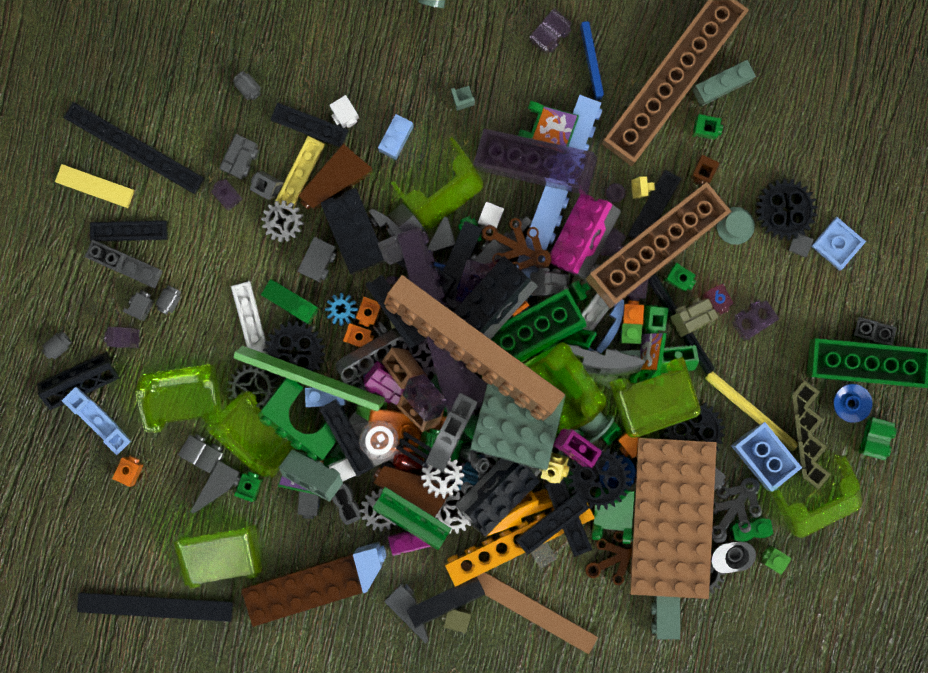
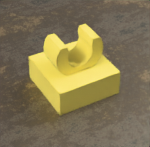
M638 177L631 180L633 199L646 197L648 192L655 190L654 183H647V177Z

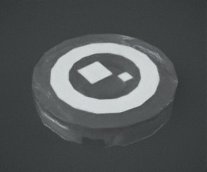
M374 420L369 422L361 431L359 438L361 450L373 459L389 457L398 445L396 429L386 421Z

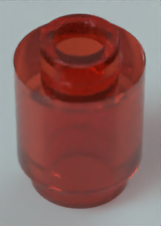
M399 451L394 455L393 464L395 469L413 474L421 471L423 466ZM413 454L414 456L423 461V458L419 457V455Z

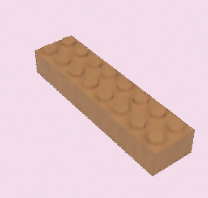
M706 182L590 273L586 280L611 309L732 211Z

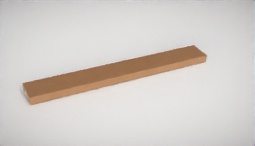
M464 560L461 567L468 570L472 567V564ZM486 572L477 576L486 596L585 653H590L598 636Z

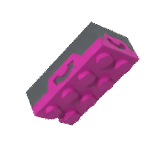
M581 193L550 253V264L559 270L586 280L621 211L608 201L602 199L597 201L590 195Z

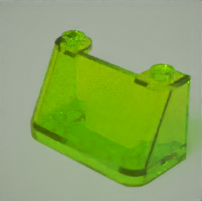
M683 357L670 361L667 365L668 373L633 385L624 378H618L609 382L619 416L629 437H639L692 419L700 414L699 401Z
M204 365L145 374L139 378L135 395L145 433L160 432L168 422L203 418L204 422L209 425L222 422L215 366Z
M249 391L241 392L205 428L254 473L262 477L273 478L280 470L279 466L291 450H295V448L291 446V442L287 438L279 437L275 433L276 430L274 428L265 426L260 422V418L257 416L260 412V409L256 406L258 404L256 401L257 397Z
M255 525L239 530L234 529L232 531L193 536L191 538L183 537L173 541L184 584L189 585V588L200 587V583L246 576V579L258 577V573L262 571Z

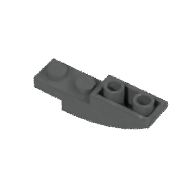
M527 216L523 220L519 218L522 223V233L532 222ZM516 221V222L514 223L513 227H514V228L519 227V225H520L519 222ZM514 230L511 233L506 232L504 236L517 242ZM496 240L492 242L487 241L481 247L483 251L478 256L474 254L470 258L468 269L473 271L495 264L492 260L495 253L502 254L514 249L502 243L499 244ZM496 255L494 258L495 262H499L502 257Z
M92 240L85 255L86 258L153 288H156L163 272L95 240Z
M568 344L563 357L564 360L581 364L580 372L599 376H622L641 371L645 361L638 356L622 354L614 349H607L605 355H601L597 351H588L578 345Z
M459 393L426 460L427 464L444 472L478 401L463 393Z

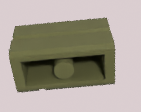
M699 297L690 302V307L686 308L684 305L675 310L676 314L671 316L670 319L674 326H676L679 336L683 337L718 319V315L715 309H713L709 298L701 301Z

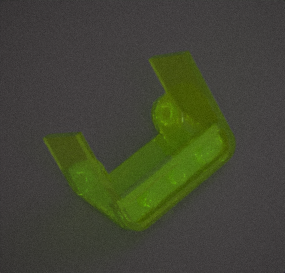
M453 137L449 138V144L458 155L452 163L457 177L429 198H426L422 192L417 190L411 191L405 196L394 181L391 182L394 191L426 229L436 226L444 217H448L477 195L483 188V181Z
M834 456L845 477L839 485L842 495L810 512L801 503H793L788 506L780 489H775L771 492L794 536L804 538L861 508L860 484L846 456Z

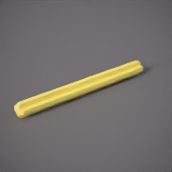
M711 372L706 376L705 379L759 425L766 422L783 445L790 451H794L798 447V442L717 374Z

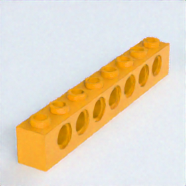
M590 508L579 516L582 524L595 519ZM541 512L534 516L535 520L527 522L525 520L512 531L506 529L500 532V537L494 540L490 537L482 541L483 545L477 548L475 546L464 550L465 554L459 557L457 554L449 557L445 567L455 587L525 553L519 544L514 543V536L524 533L547 514ZM561 529L558 533H556L546 542L564 534L563 529ZM499 543L507 545L506 550L502 553L496 551V546ZM482 551L488 552V560L481 561L478 558L479 554ZM464 560H470L472 567L465 570L461 567V563Z

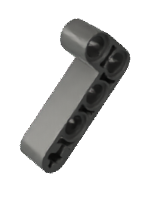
M392 329L341 358L336 363V371L343 383L351 386L356 383L354 387L365 390L364 382L360 376L369 372L376 361L382 364V360L391 348L406 349L408 345L397 329Z

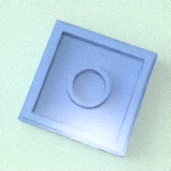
M835 217L811 247L841 271L866 241L838 217Z

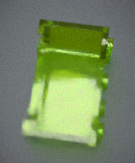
M561 342L524 364L566 395L556 432L557 436L562 429L576 430L592 422L605 407V395L599 390L569 345Z

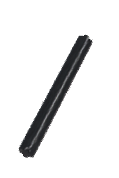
M654 274L647 281L663 307L668 308V315L671 318V316L676 314L675 310L678 308L658 276ZM693 332L683 336L688 347L690 345L696 346L699 365L704 373L709 374L714 371L713 364Z

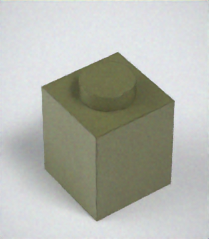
M457 608L442 615L441 621L444 622V628L466 633L471 611Z

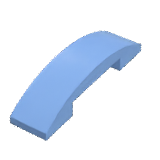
M77 387L62 400L74 414H78L104 440L103 442L116 455L131 442L121 428Z

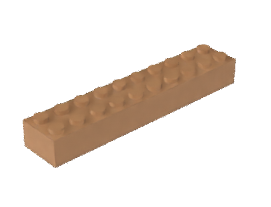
M708 0L603 140L602 145L630 166H633L749 9L736 0Z
M403 275L388 292L384 301L388 311L400 315L403 322L407 325L415 326L422 336L430 337L440 349L445 348L450 352L452 358L464 362L467 369L471 372L479 373L483 376L482 379L486 383L494 384L498 387V391L504 396L509 395L515 400L514 403L528 409L535 419L544 421L554 412L565 396L556 387Z

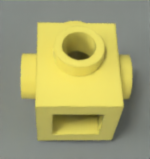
M551 453L548 469L546 471L539 469L542 471L541 478L546 479L550 483H560L563 477L568 475L569 466H567L569 457Z

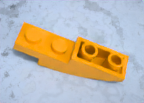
M543 489L535 493L530 491L487 536L522 524L521 518L553 507L547 490Z

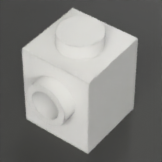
M346 95L330 104V108L334 113L331 116L337 125L341 124L343 128L346 126L349 128L357 123L359 116Z

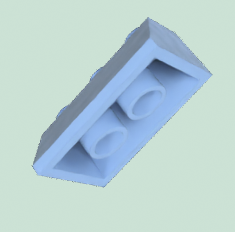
M766 422L745 433L731 445L760 483L770 492H773L802 468Z
M380 542L358 547L353 553L363 593L368 591L381 569L384 559L387 557L384 545L381 546Z

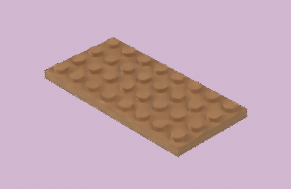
M638 438L630 579L631 595L709 599L717 442Z

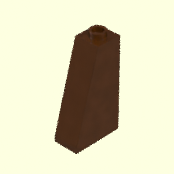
M343 144L298 195L302 199L300 203L306 209L312 208L315 211L321 207V202L330 198L334 199L370 176L374 171Z
M389 466L379 467L373 476L376 478L375 484L383 489L384 487L388 488L434 518L449 496L447 493L445 499H443L442 494H439L436 498L434 491L430 494L428 493L429 486L423 487L426 480H421V475ZM431 482L433 486L440 489L437 483Z

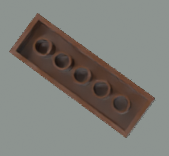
M353 553L257 582L241 589L252 627L363 593Z

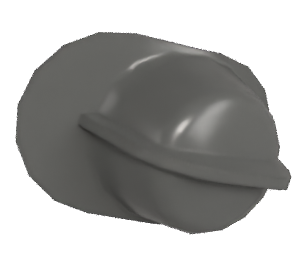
M731 541L715 549L711 562L713 568L720 573L744 571L753 565L756 553L752 545L747 542Z

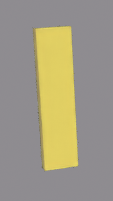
M307 136L275 200L279 201L280 205L284 200L287 201V206L290 203H294V209L299 199L298 195L303 191L325 147L324 143Z
M62 164L55 180L58 184L125 208L129 207L134 194V190Z

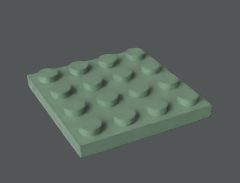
M487 383L470 450L546 471L565 396L554 412L543 421L535 419L525 407L521 408L514 403L515 400L509 395L504 396L498 391L499 388L494 384L490 385Z

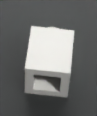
M486 202L479 218L478 226L484 228L487 225H492L497 229L504 208ZM488 229L486 232L491 233L493 230Z

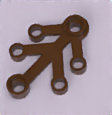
M518 218L510 221V227L514 230L517 242L498 233L497 229L492 225H487L483 228L482 236L488 241L496 240L514 249L502 254L495 253L492 257L495 264H497L494 259L496 255L505 256L507 259L521 255L530 257L531 259L520 263L512 262L513 264H518L520 270L531 266L546 268L551 263V255L548 251L542 249L538 237L539 231L536 227H530L527 231L528 237L532 239L535 251L527 248L521 229L522 223ZM515 220L520 224L517 228L512 226V222ZM488 229L493 230L492 236L486 235ZM535 229L537 231L536 236H530L529 231ZM540 255H543L545 257V261L543 263H540L538 261V257Z
M616 530L613 533V538L617 542H622L623 537L621 539H617L616 534L620 532L623 535L624 532ZM604 538L597 540L596 546L598 549L608 550L616 553V555L599 563L589 562L585 566V573L590 578H597L601 570L620 562L617 572L612 576V581L615 585L623 584V576L632 556V547L625 549L607 542ZM605 541V546L599 547L598 543ZM591 566L596 567L594 573L589 572ZM616 576H621L620 582H615Z

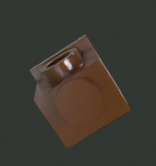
M701 155L690 177L694 179L693 183L698 186H702L706 182L710 184L719 166V162ZM700 170H704L706 176L700 175Z

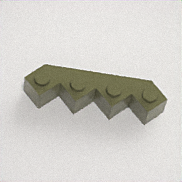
M803 380L792 394L802 475L817 489H820L831 475L828 470L816 462L827 448L826 444L813 435V432L824 419L809 408L820 391Z

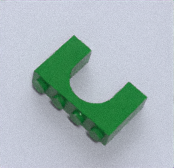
M285 378L257 416L262 424L276 430L275 433L279 437L287 438L291 442L292 447L305 452L306 457L314 461H322L337 440L326 420L318 431L313 434H303L292 426L289 420V409L303 387L297 382Z

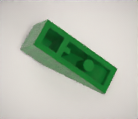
M272 279L269 280L261 293V296L309 325L320 309Z

